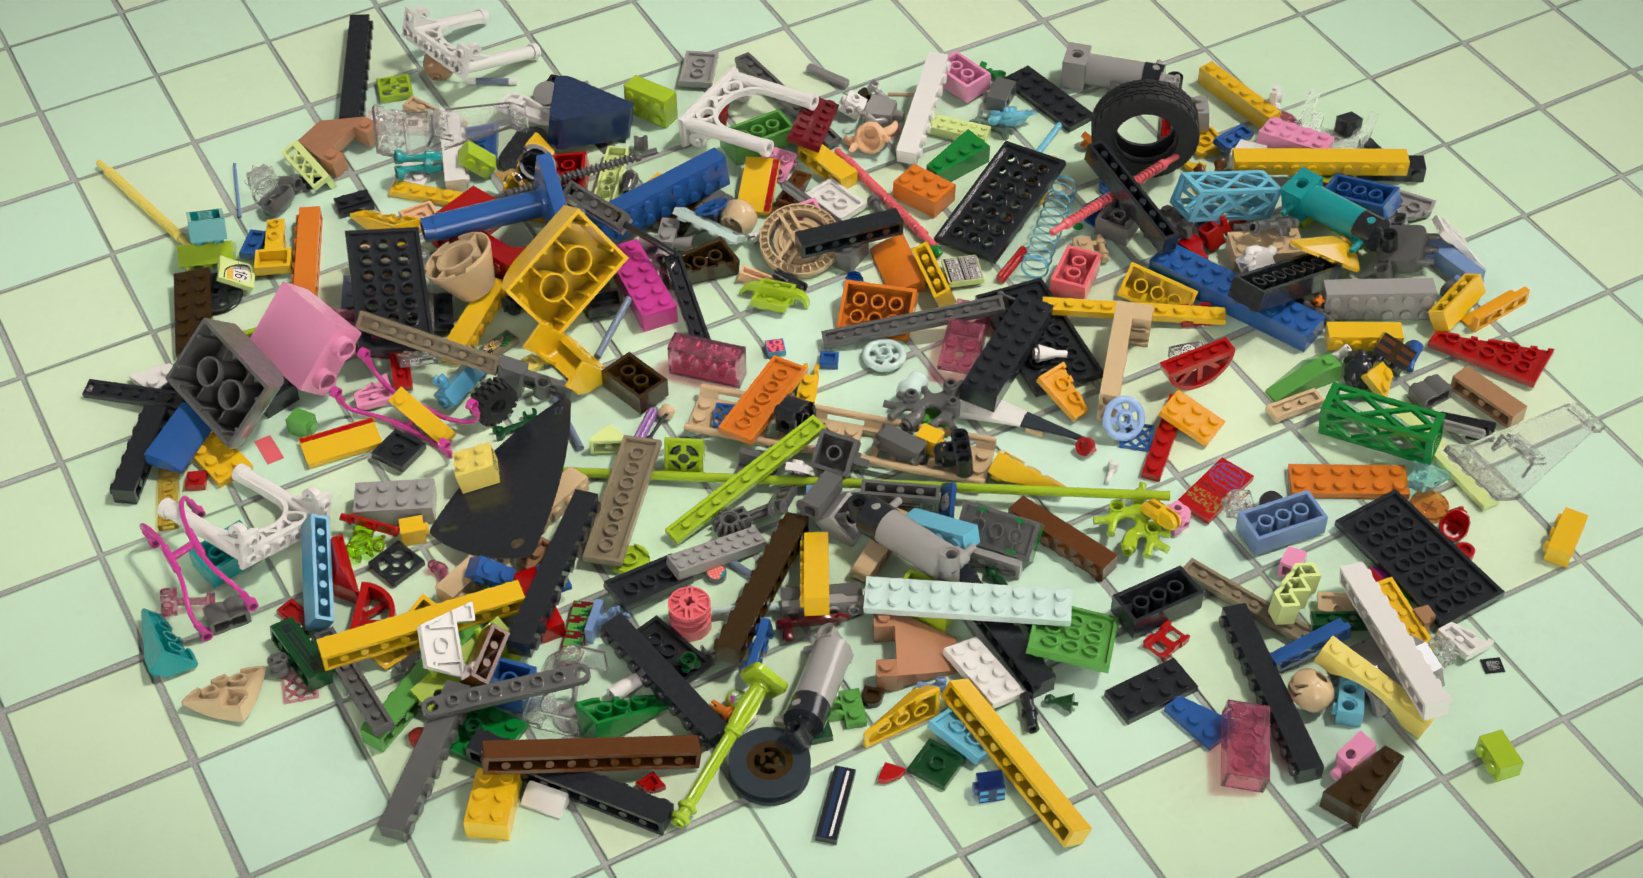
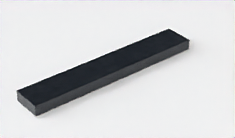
M677 253L674 257L671 255L663 256V262L694 350L712 346V341L681 253Z
M89 379L82 393L84 398L139 406H165L168 410L175 411L182 402L187 403L174 390Z

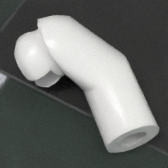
M1345 344L1332 354L1340 362L1352 349L1349 345Z

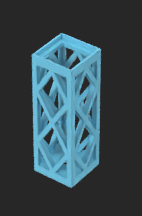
M1264 170L1181 172L1169 203L1188 222L1220 221L1219 218L1221 216H1226L1227 220L1270 219L1281 195V187ZM1240 179H1242V180H1244L1247 184L1242 183V182H1238V181H1239ZM1207 180L1211 185L1202 182ZM1193 187L1199 194L1193 196L1186 189ZM1184 192L1189 198H1181L1182 193ZM1204 207L1209 208V209H1213L1214 211H1213L1212 213H1210V212H1209L1207 209H1205ZM1242 207L1249 208V210L1246 212Z

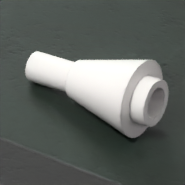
M1037 344L1032 350V357L1037 363L1054 358H1067V350H1055Z

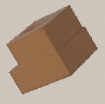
M1428 605L1413 609L1429 633L1430 627L1434 626L1436 615Z

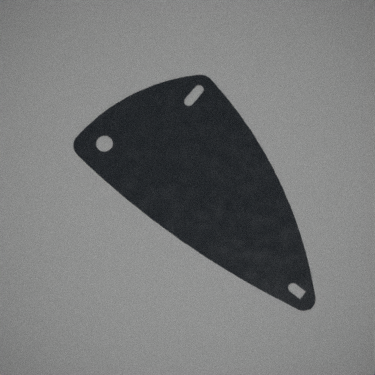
M569 399L558 400L527 422L494 450L498 460L500 483L464 494L461 488H459L430 528V534L446 546L475 556L482 555L488 558L516 559L532 555L543 534L559 488L569 440L571 401ZM563 406L561 414L555 415L556 407ZM459 525L457 530L439 531V528L442 526ZM514 540H524V544L521 547H511V543Z

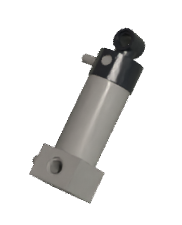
M1069 42L1062 62L1060 88L1083 92L1085 84L1110 88L1112 80L1120 85L1140 79L1159 80L1161 73L1166 72V64H1163L1162 60H1157L1156 63L1093 54L1091 53L1092 45ZM1177 71L1169 72V75H1180L1179 88L1182 89L1183 74Z

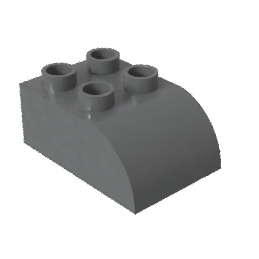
M203 318L165 377L170 385L230 449L243 446L284 383L280 370L235 323Z

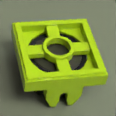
M688 436L679 438L665 437L664 471L704 472V439H693Z

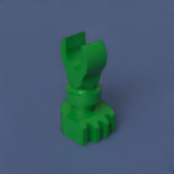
M981 61L979 66L991 73L992 79L996 80L997 77H1006L1005 71L993 70L992 68L987 69V63Z

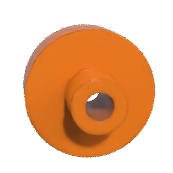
M1084 131L1081 135L1083 142L1080 146L1085 149L1092 142L1091 135Z

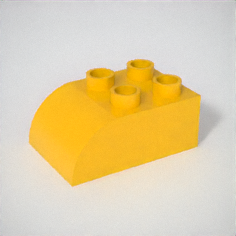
M563 205L512 263L504 276L502 289L538 323L563 333L628 260V257L579 208Z

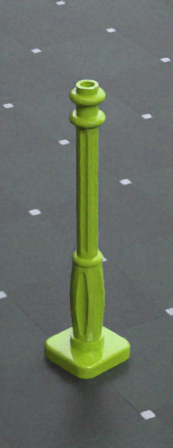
M754 662L745 667L740 673L741 679L750 687L736 705L724 728L725 733L686 798L678 801V811L671 813V823L677 828L682 829L684 826L690 825L689 816L697 813V803L735 740L742 736L754 719L764 697L773 699L787 690L788 683L763 663Z

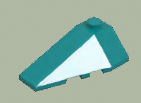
M143 608L141 610L144 658L149 672L157 677L169 678L196 668L198 662L190 648L185 649L183 647L182 638L177 637L171 632L173 628L160 613Z

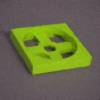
M409 74L376 79L381 104L407 100L413 95ZM401 89H409L408 92L399 93ZM388 91H390V92L393 93V94H391V95H383V94H382V92H388Z

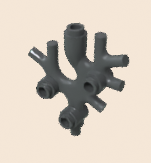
M1290 216L1277 217L1275 220L1266 221V219L1252 220L1249 223L1234 224V231H1249L1251 234H1259L1267 229H1276L1278 237L1289 236L1291 226H1298L1299 220Z
M947 379L943 383V391L939 393H932L927 386H922L921 392L924 395L922 399H919V393L916 389H907L905 393L898 391L896 398L903 402L898 403L888 400L883 402L884 408L894 410L887 415L888 420L893 421L905 411H911L900 422L902 430L908 432L921 424L926 409L937 408L941 414L928 423V425L936 428L940 424H945L952 432V430L957 429L952 419H957L960 416L961 402L958 399V394L961 391L963 380L956 382L955 379Z

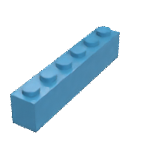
M310 513L301 524L305 630L320 632L329 628L334 622L329 516Z

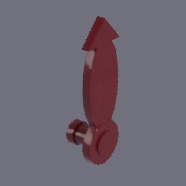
M837 612V614L807 616L799 619L783 618L775 622V627L778 630H782V640L789 642L795 639L792 628L819 626L834 622L840 623L850 617L849 614Z

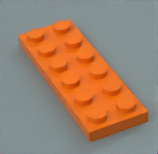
M773 355L718 426V432L753 445L775 416V406L777 404L780 405L783 399L793 392L806 375L807 367Z
M1288 464L1287 467L1291 495L1309 490L1314 498L1377 499L1396 489L1406 499L1410 498L1405 465Z

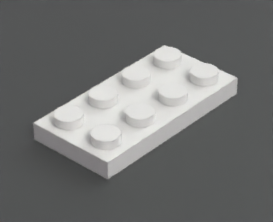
M977 636L944 648L942 653L964 679L968 678L993 709L1020 699V694L1025 692Z

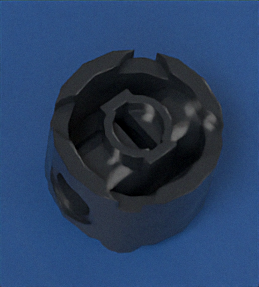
M788 394L780 405L777 404L774 408L776 430L788 434L810 416H816L815 404Z

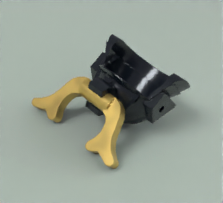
M529 144L525 146L522 154L517 158L519 161V173L516 169L512 168L505 172L498 170L495 174L500 177L501 182H505L508 175H510L519 186L523 187L524 184L527 186V182L534 181L537 155L550 152L542 146ZM552 156L555 168H557L556 161Z

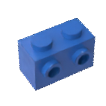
M480 555L469 558L464 577L473 580L476 584L492 588L506 582H512L516 569Z

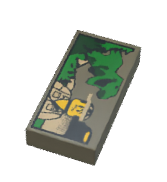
M505 330L481 346L479 350L501 356L520 343L516 335L509 330Z

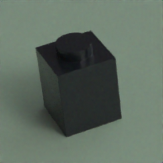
M1352 111L1337 115L1334 131L1344 138L1360 134L1363 118Z

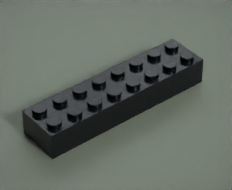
M1305 253L1234 276L1227 296L1231 297L1234 302L1243 304L1250 311L1257 313L1321 291L1323 280L1338 279L1342 267L1321 257Z
M1019 293L963 380L959 399L995 412L1049 325L1054 305Z

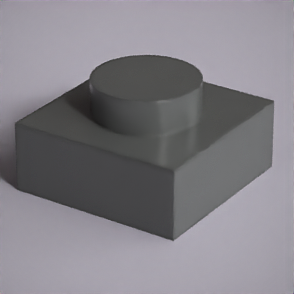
M415 651L394 666L398 672L403 669L407 672L414 667L415 661L420 659Z

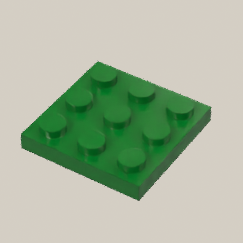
M493 706L466 713V720L476 717L484 724V731H491L502 738L519 740L528 729V723ZM463 724L458 730L456 742L452 743L450 747V753L482 768L481 765L467 760L466 746L472 738L463 732Z

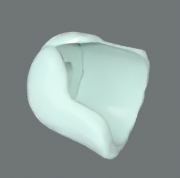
M912 371L907 379L897 385L896 394L898 391L905 393L907 389L913 388L919 393L920 399L923 395L921 387H928L929 385L927 377L921 372Z

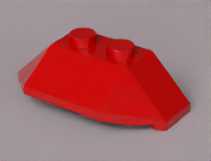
M341 533L331 537L333 594L336 597L356 604L359 589L343 534Z

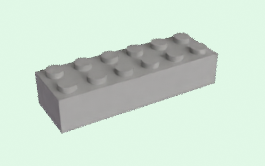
M1433 278L1323 280L1321 295L1322 299H1325V303L1319 307L1325 310V313L1335 321L1430 319L1428 311L1435 305L1437 290Z

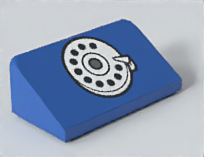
M942 483L940 515L954 518L956 483Z

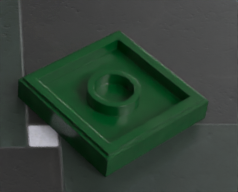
M929 738L908 766L907 772L945 791L965 764L966 757Z

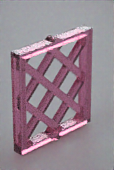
M291 671L287 676L294 675L296 672ZM297 674L293 679L287 676L281 678L284 704L319 698L318 688L315 689L316 692H310L307 687L303 686V682L299 684L295 681L299 677ZM292 684L297 686L293 691L289 689ZM300 688L305 690L302 695L296 693ZM286 691L291 693L288 697H286ZM308 692L313 694L312 696L304 697ZM293 695L298 697L297 699L290 700Z

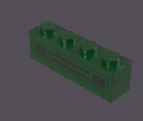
M291 616L270 626L272 642L280 652L287 654L288 663L310 692L333 683L332 673H334V670L325 671L319 649L314 646L311 636L305 634L300 622L297 623Z

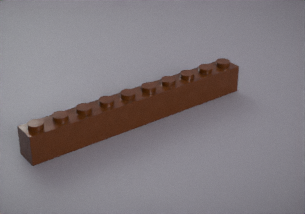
M697 735L482 741L481 764L483 775L696 769L700 766L702 751Z

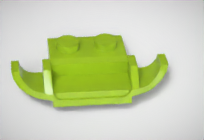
M761 278L760 281H749L739 292V295H743L746 290L753 291L750 306L761 310H772L776 313H785L790 305H795L797 300L803 303L804 308L808 309L810 306L809 297L803 290L796 288V284Z

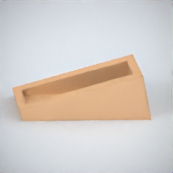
M742 265L736 282L748 283L754 280L760 281L761 278L772 280L774 278L771 275Z

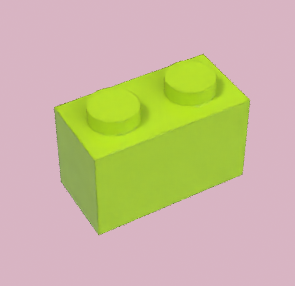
M467 140L458 150V164L487 179L496 170V155Z
M1502 729L1479 736L1475 746L1476 754L1483 760L1488 773L1494 777L1496 782L1520 775L1524 762Z

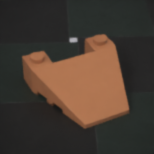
M367 117L319 121L298 141L329 175L338 178L348 169L344 153L340 152L353 139L371 148L382 136L377 122Z
M873 614L874 642H895L896 659L876 660V688L885 689V691L903 690L904 686L911 684L916 686L918 681L922 682L931 678L935 680L938 676L946 677L958 673L942 654L944 648L957 644L956 637L908 616Z

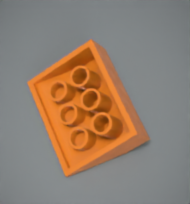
M845 279L836 328L916 312L918 301L917 289ZM910 333L885 338L908 342Z

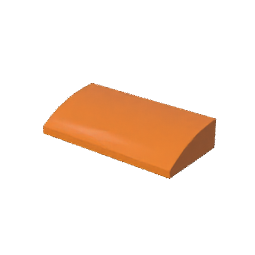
M904 234L886 239L870 248L871 256L885 285L917 289L918 293L925 291L926 280Z

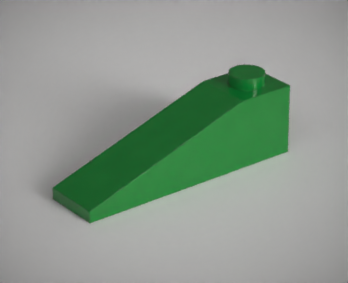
M636 695L627 700L620 699L617 696L612 697V700L600 701V697L574 702L578 721L586 738L619 737L667 709V706L663 702H659L655 695Z

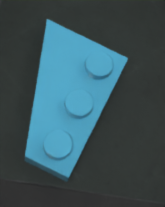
M948 708L929 721L927 728L974 764H979L989 756L951 708Z

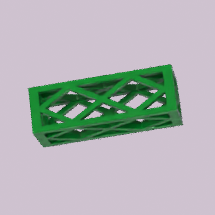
M1333 381L1320 408L1318 433L1430 466L1442 440L1446 414ZM1340 391L1347 392L1348 394H1340ZM1363 398L1375 410L1362 412L1347 400ZM1379 402L1396 406L1397 408L1387 409ZM1411 412L1424 424L1410 426L1395 414ZM1375 416H1383L1385 419L1378 418ZM1352 421L1367 433L1351 435L1339 423ZM1402 436L1414 445L1415 448L1400 449L1387 437ZM1367 439H1376L1383 445L1367 441ZM1424 453V457L1414 455Z

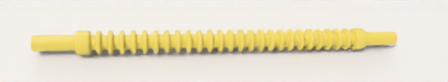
M100 159L96 161V165L104 171V175L169 233L172 238L183 245H191L186 235L117 173L115 169L108 167Z

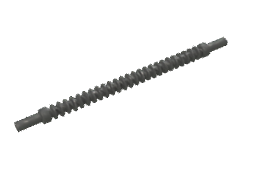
M657 148L642 152L635 151L632 155L629 153V156H619V159L615 157L614 160L610 159L609 162L605 160V163H595V166L591 164V167L586 166L585 169L581 167V170L576 169L575 172L571 170V173L567 171V174L562 173L561 176L558 174L560 184L562 182L566 183L568 180L570 182L571 179H581V176L585 178L586 175L590 176L591 173L595 175V172H605V169L609 171V168L614 169L615 166L619 168V165H628L629 162L632 164L633 161L640 162L643 158L658 154ZM530 183L527 186L524 184L523 187L518 186L519 188L517 189L514 187L513 190L511 188L506 189L505 192L493 195V197L498 199L532 191L534 186Z

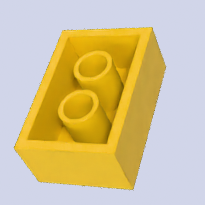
M477 768L463 821L466 837L510 841L522 790L520 774L483 775L482 768Z

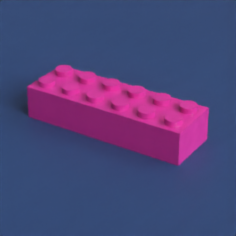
M638 239L617 244L616 246L628 257V260L613 275V279L617 286L620 287L624 298L626 296L632 298L629 307L643 331L647 332L678 322L677 305Z

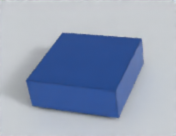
M821 351L820 369L838 370L839 352Z

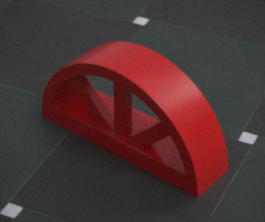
M1227 337L1164 360L1160 362V368L1175 388L1180 390L1197 389L1212 382L1225 371L1234 357L1235 347Z
M362 581L350 629L380 621L368 619L386 608L390 612L389 617L397 616L391 595L379 585ZM371 599L380 602V604L369 610Z

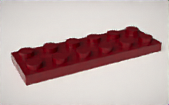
M819 97L815 110L802 107L786 141L819 153L838 111L839 104Z

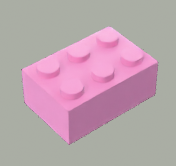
M958 51L948 55L951 68L946 73L947 80L942 85L944 89L965 103L990 90L991 73Z

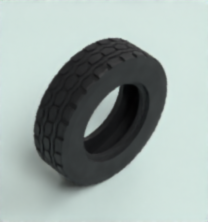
M1154 79L1129 81L1111 89L1096 104L1091 117V142L1103 139L1132 176L1140 174L1141 171H1144V169L1154 165L1161 159H1166L1173 154H1179L1180 158L1168 165L1167 169L1160 173L1158 172L1154 178L1167 175L1187 163L1197 150L1200 140L1198 110L1193 99L1176 85ZM1139 115L1161 117L1173 127L1171 132L1163 139L1147 144L1128 141L1117 131L1125 121Z

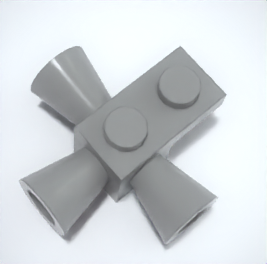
M662 217L657 236L649 234L675 250L678 249L686 252L694 248V236L677 238L680 220ZM639 237L638 241L642 248L655 247ZM656 247V253L653 256L654 264L660 266V263L663 262V256H668L669 254Z

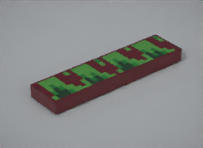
M573 601L557 668L580 663L585 645L584 629L594 602Z

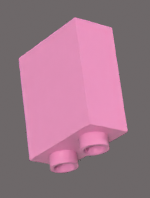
M283 281L250 339L280 370L282 375L299 390L325 397L327 392L335 386L337 375L345 361L354 354L356 342L362 333L308 289Z

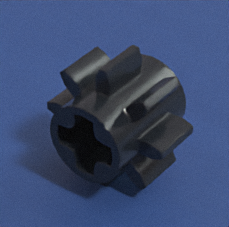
M509 295L506 296V299H502L504 312H508L512 316L520 314L523 308Z

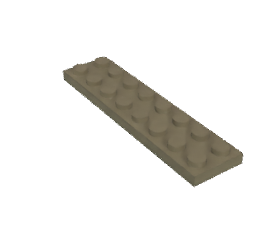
M629 435L623 436L601 500V510L596 515L594 526L582 556L583 562L622 567L662 446L661 440Z

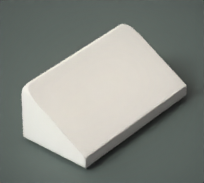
M530 780L520 804L526 808L560 819L569 804V796L566 792Z

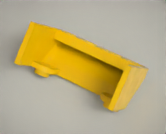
M541 323L538 324L524 344V349L536 353L539 356L538 360L543 364L548 365L549 363L554 365L569 379L565 386L572 389L577 395H586L603 385L601 370L606 368L570 336Z

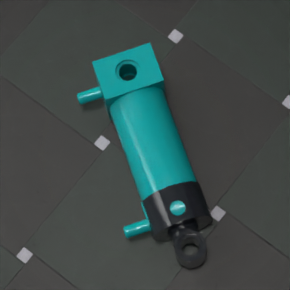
M1302 167L1280 188L1282 202L1280 214L1282 216L1289 215L1297 218L1300 222L1310 217L1355 242L1349 248L1351 253H1355L1361 246L1370 251L1376 250L1380 246L1381 250L1386 253H1392L1398 249V232L1394 228H1389L1390 222L1388 219L1323 187L1322 176Z

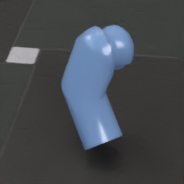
M938 676L932 684L918 681L916 688L932 685L938 686L940 692H942L947 686V680L943 676Z

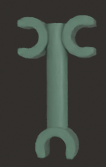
M980 110L975 119H971L969 122L991 126L987 121L990 114L982 116L983 111ZM991 126V130L1000 133L1003 139L1008 140L1009 134L1013 135L1014 129L1012 127Z

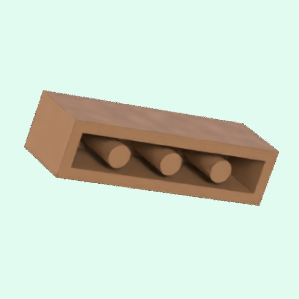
M1468 365L1453 375L1451 381L1452 391L1508 430L1524 419L1527 405Z

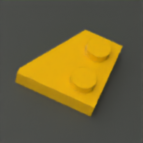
M1380 362L1369 369L1368 373L1363 374L1361 378L1373 393L1388 397L1393 373L1384 362Z

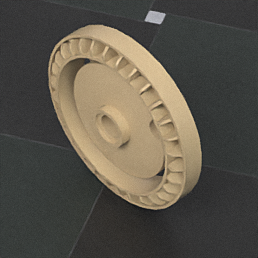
M805 203L790 204L777 209L765 220L760 231V249L764 260L773 270L780 268L786 273L794 274L796 278H809L824 272L835 262L836 251L802 259L795 246V232L820 226L814 220L822 225L834 223L836 221L820 207ZM796 217H807V218H804L802 221H798ZM780 223H782V224L777 228V230H776V232H775V234H774V239H773V241H774V248H775L776 253L778 254V256H777V255L773 252V250L771 249V246H770V243H769V239H770V236H771L773 230L777 227V225H779Z

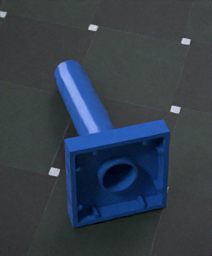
M551 152L537 155L534 190L420 218L421 231L425 242L445 240L466 233L485 231L538 218H544L545 225H547L563 205L567 206Z

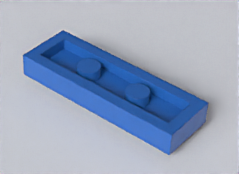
M1240 124L1215 137L1212 143L1220 151L1226 153L1235 148L1241 139L1246 141L1252 139L1255 133L1244 124Z

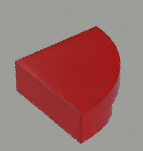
M885 762L878 777V783L889 784L891 781L901 779L905 774V768Z
M653 771L635 782L636 787L641 791L659 793L666 790V785Z

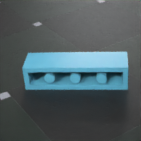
M914 508L906 514L907 517L955 547L959 546L965 549L971 543L975 545L980 543L978 525L918 508Z

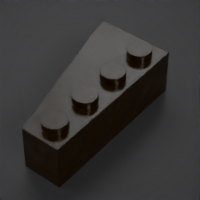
M722 237L681 254L691 284L739 274L740 259ZM661 262L659 276L666 287L672 289L664 262Z

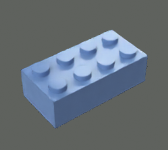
M1305 490L1238 512L1236 529L1256 556L1325 533L1328 516L1310 491Z

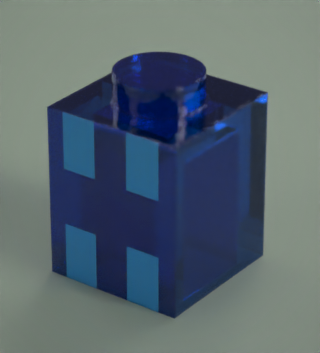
M1002 770L976 773L975 782H972L973 794L978 796L979 804L1005 800L1006 785Z

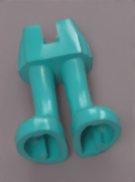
M400 149L394 150L395 164L423 162V164L394 166L397 182H402L405 175L409 173L426 172L427 175L443 171V164H431V161L442 160V153L424 151L423 154L409 155L404 154Z

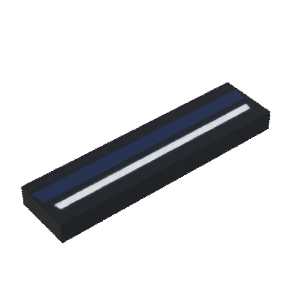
M835 765L815 835V841L837 845L856 776V769Z

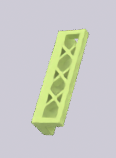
M295 140L281 151L282 155L315 191L325 183L331 190L337 186L330 175L298 140ZM296 149L295 155H288L291 151ZM298 159H304L303 164H297ZM306 168H312L311 173H305ZM314 177H321L319 181L315 184L313 183Z

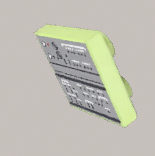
M977 255L941 260L950 288L984 283L985 278Z

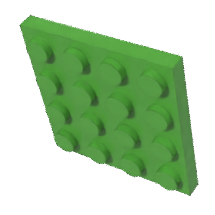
M1072 606L1071 627L1032 624L1026 653L1108 674L1119 617Z

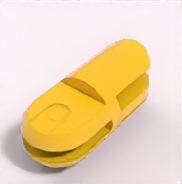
M1156 498L1144 502L1140 506V511L1167 530H1175L1181 525L1179 514Z

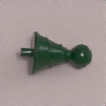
M1075 693L1057 698L1052 694H1048L1044 698L1046 704L1053 705L1055 703L1070 714L1072 713L1073 706L1079 705V702H1074Z

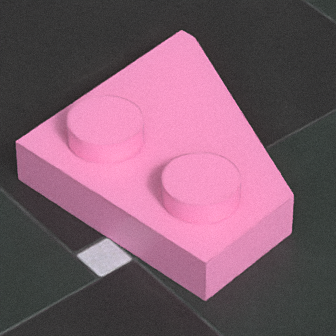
M387 373L381 375V377L390 385ZM378 381L375 384L373 382L369 383L364 389H360L353 395L357 409L365 411L391 404L388 400L393 394Z

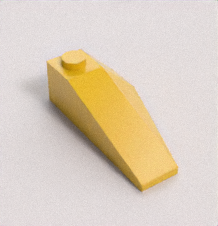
M368 210L350 213V217L366 230L420 226V218L408 215L400 218L396 214L382 215V212ZM400 242L397 245L402 247L405 243Z
M1341 235L1340 238L1336 236H1323L1290 241V244L1304 252L1321 257L1331 263L1335 262L1357 273L1360 270L1357 251L1355 253L1349 251L1353 244L1345 236Z
M1131 262L1117 295L1132 302L1192 305L1198 291Z
M925 685L909 692L863 733V746L868 748L938 716L940 688L938 686Z

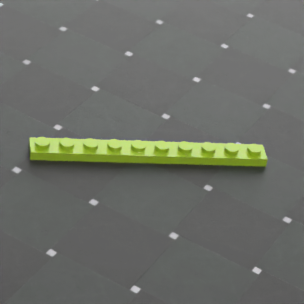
M810 416L665 528V533L677 545L681 544L712 520L715 515H718L719 511L725 510L819 437L821 428L826 430V426L816 416Z

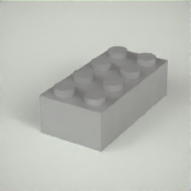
M434 478L355 483L353 514L394 526L399 525L398 519L422 515L423 523L433 524L436 520L437 502Z

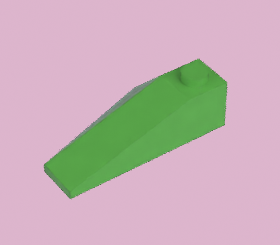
M1332 353L1318 354L1304 359L1267 388L1265 393L1273 402L1312 388H1321L1333 383V381L1337 382L1339 381L1342 364Z

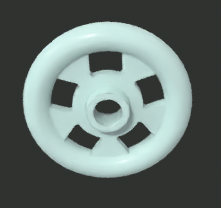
M886 338L876 339L864 347L862 358L869 368L879 372H890L904 364L906 350L895 340ZM896 349L898 353L893 354L892 350ZM870 352H875V356H870Z

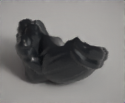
M1364 350L1352 352L1350 356L1343 359V363L1346 364L1343 376L1345 384L1361 390L1368 389L1369 387L1362 380L1361 376L1373 368L1376 357L1365 353Z

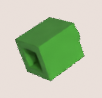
M297 407L285 419L288 433L301 438L314 434L318 428L316 415Z

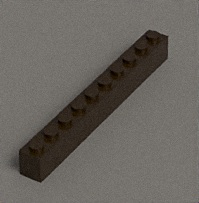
M787 512L783 519L779 520L776 532L773 531L770 543L766 544L763 556L759 557L756 569L751 572L750 581L744 585L741 597L737 598L735 609L730 611L727 624H723L720 637L714 641L713 649L716 650L717 660L741 664L750 643L755 637L754 631L757 623L760 624L762 617L764 618L800 550V541L804 540V533L809 532V516Z

